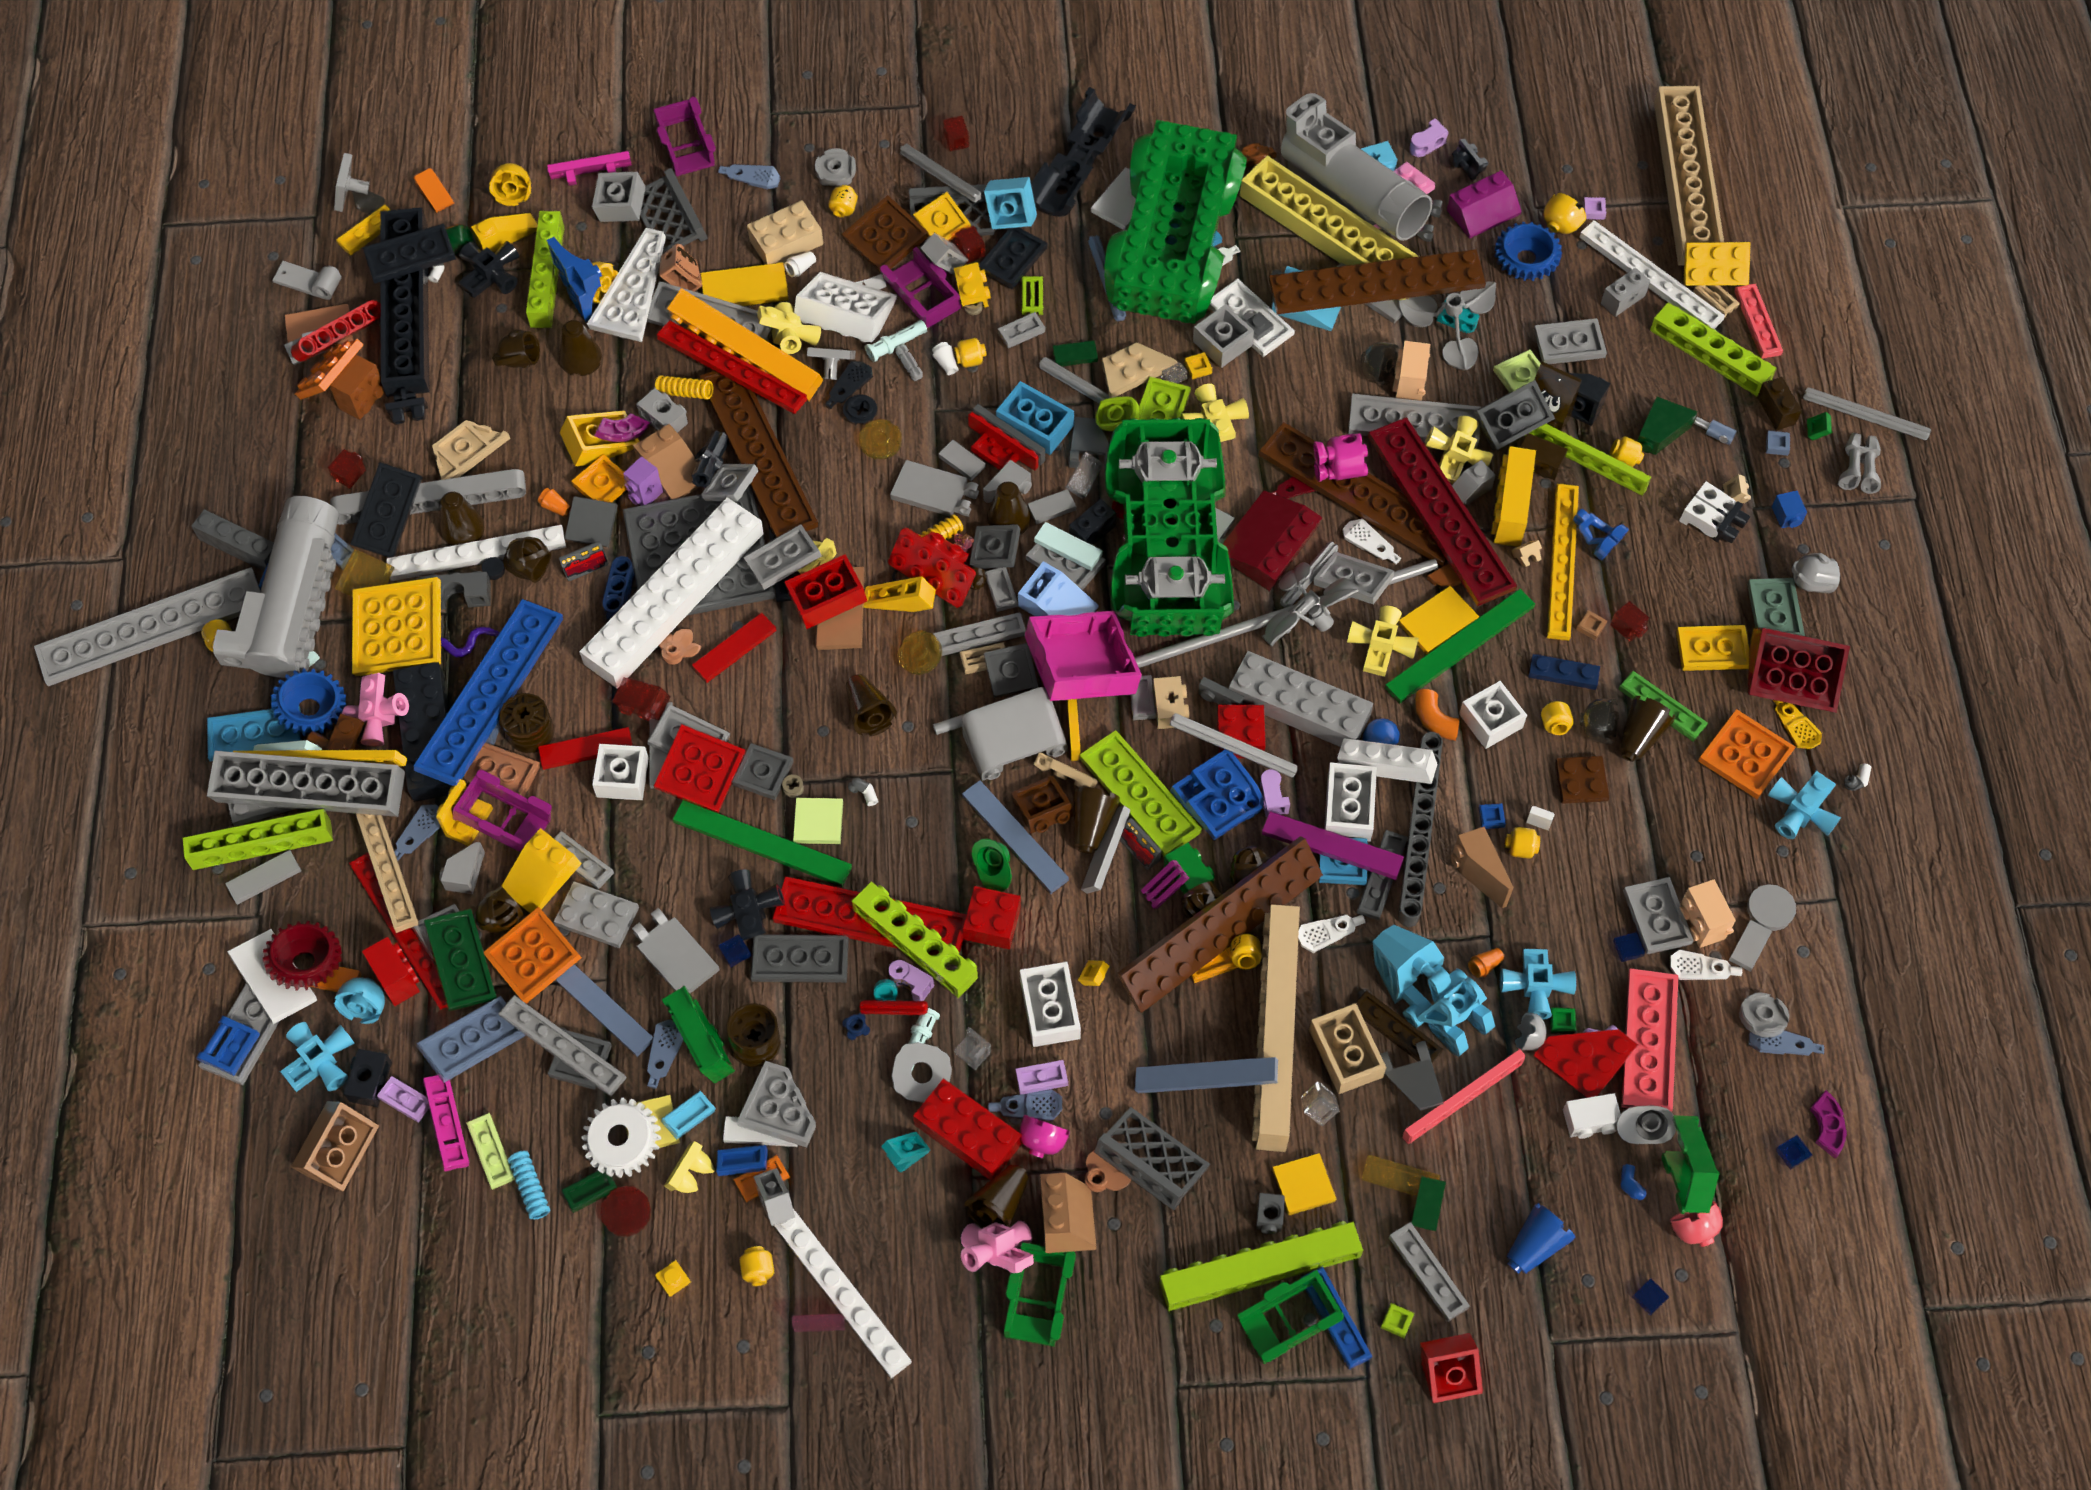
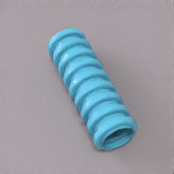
M519 1151L508 1158V1163L511 1165V1171H514L513 1176L516 1178V1184L519 1185L518 1190L521 1192V1198L524 1199L523 1203L526 1205V1211L529 1212V1219H540L550 1212V1207L547 1206L548 1202L544 1199L545 1194L542 1192V1186L539 1185L540 1181L537 1179V1173L534 1172V1165H531L532 1160L529 1158V1152Z

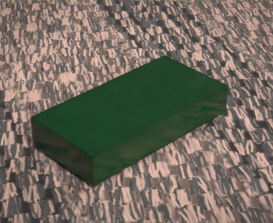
M1095 340L1053 346L1055 363L1060 366L1098 362Z
M596 1171L562 1189V1192L572 1212L575 1213L615 1192L618 1188L613 1178L606 1174V1171L604 1173Z
M1421 1176L1411 1222L1413 1226L1436 1231L1446 1186L1445 1181Z

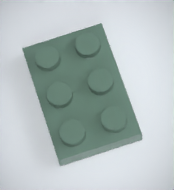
M1794 578L1749 579L1747 585L1755 628H1767L1805 636Z

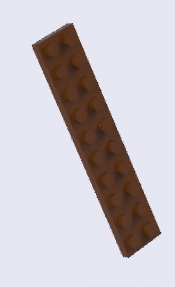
M1477 249L1269 275V283L1277 315L1483 289L1486 285Z
M716 371L699 376L700 380H710L713 384V394L709 401L725 434L728 436V440L739 463L755 464L759 470L750 486L775 538L782 536L799 525H802L806 532L819 527L818 521L755 393Z
M1285 422L1280 425L1260 449V457L1428 559H1435L1441 567L1447 562L1446 557L1403 493L1369 473L1367 476L1343 480H1328L1326 478L1318 482L1314 471V462L1316 461L1314 455L1315 440Z
M1301 836L1117 973L1137 1011L1140 1013L1144 1012L1229 948L1235 937L1247 934L1262 923L1265 919V913H1270L1271 905L1287 904L1323 876L1305 838Z

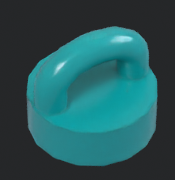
M882 979L875 984L874 997L876 1000L894 1001L897 998L898 989L892 980Z

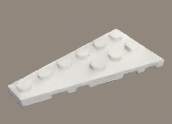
M645 228L588 321L589 329L642 342L666 239L663 231Z

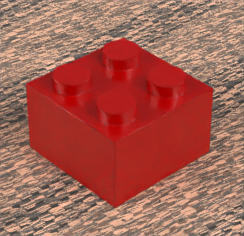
M1218 705L1217 731L1265 751L1264 705ZM1217 746V748H1218V754H1219L1220 752H1222L1223 750H1225V749H1223V748ZM1233 753L1236 756V758H1244L1240 755Z
M974 886L963 927L964 940L1010 950L1021 909V896Z
M386 937L362 951L394 1006L420 992L416 985L420 981L397 942L392 944L389 937Z

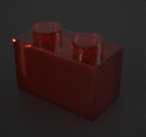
M623 677L613 702L623 714L629 716L632 713L637 714L638 717L647 721L650 718L660 720L671 696L659 686Z

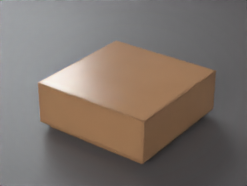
M1588 610L1576 630L1596 641L1608 621Z

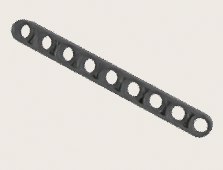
M1435 732L1426 733L1420 745L1421 749L1433 751L1437 767L1432 784L1415 782L1398 912L1399 922L1406 927H1413L1418 923L1423 906L1443 744L1441 736ZM1431 744L1435 746V748H1429L1427 745ZM1421 785H1427L1430 789H1425ZM1423 805L1426 806L1428 809L1423 810L1419 808V806ZM1416 826H1422L1425 830H1418ZM1413 847H1420L1423 851H1416ZM1410 868H1417L1420 872L1415 873ZM1408 889H1414L1418 893L1412 894L1408 892ZM1411 910L1415 915H1408L1405 911Z

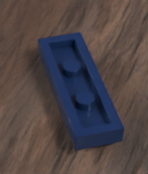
M1533 654L1528 678L1596 690L1600 666Z

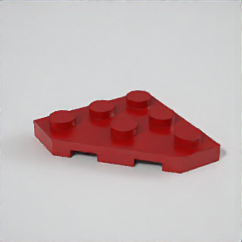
M1619 1029L1549 1036L1536 1051L1534 1057L1583 1096L1590 1098L1596 1097L1601 1093L1638 1047V1044Z

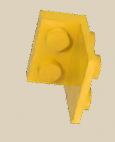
M460 779L457 786L455 785V787L452 786L450 788L448 798L437 810L436 818L446 837L470 846L479 831L458 820H453V808L467 789L465 781ZM477 799L469 813L482 820H487L493 807L491 804Z

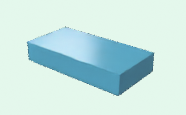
M699 1091L663 1117L661 1122L677 1140L714 1113L716 1108Z

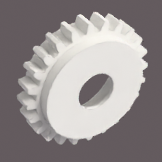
M621 1098L620 1104L612 1099L611 1106L609 1107L603 1103V1110L600 1112L595 1109L594 1112L597 1116L595 1118L588 1117L591 1125L584 1126L583 1128L588 1132V1135L582 1136V1139L587 1142L582 1148L585 1151H589L585 1157L588 1160H592L590 1164L593 1167H598V1171L601 1173L606 1171V1174L610 1177L615 1173L617 1177L622 1178L623 1172L630 1177L632 1176L633 1169L640 1173V1165L643 1164L648 1167V1157L655 1158V1155L652 1153L653 1149L658 1150L660 1148L655 1144V1141L661 1140V1136L655 1133L661 1130L660 1126L654 1124L657 1122V1118L654 1115L651 1116L652 1111L649 1108L645 1109L644 1104L641 1102L637 1104L634 1099H630L629 1103H627V1100ZM615 1125H624L629 1131L627 1141L620 1146H614L608 1140V1133Z

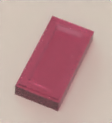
M842 1314L800 1315L792 1317V1326L794 1332L845 1330V1318Z

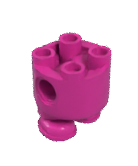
M1360 433L1332 437L1328 440L1326 447L1322 442L1314 441V455L1316 458L1314 471L1318 482L1326 478L1328 480H1343L1368 475L1367 464L1364 463V457L1368 456L1366 444H1362Z

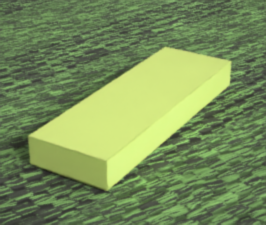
M490 1113L466 1122L491 1189L493 1190L516 1180Z

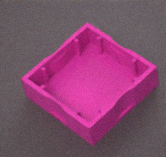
M1115 611L1029 617L1025 639L1050 701L1136 694L1142 674L1132 651L1125 642L1124 632Z

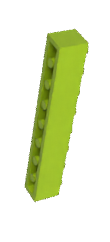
M1341 1221L1333 1224L1332 1228L1326 1230L1316 1228L1309 1231L1308 1235L1301 1237L1297 1234L1286 1237L1283 1242L1276 1244L1274 1241H1269L1261 1244L1258 1249L1244 1248L1237 1251L1236 1255L1233 1256L1219 1255L1208 1263L1203 1264L1202 1261L1194 1262L1183 1270H1178V1268L1169 1269L1164 1272V1275L1160 1276V1285L1168 1311L1314 1271L1322 1266L1325 1268L1361 1257L1363 1248L1354 1222L1346 1224V1221Z

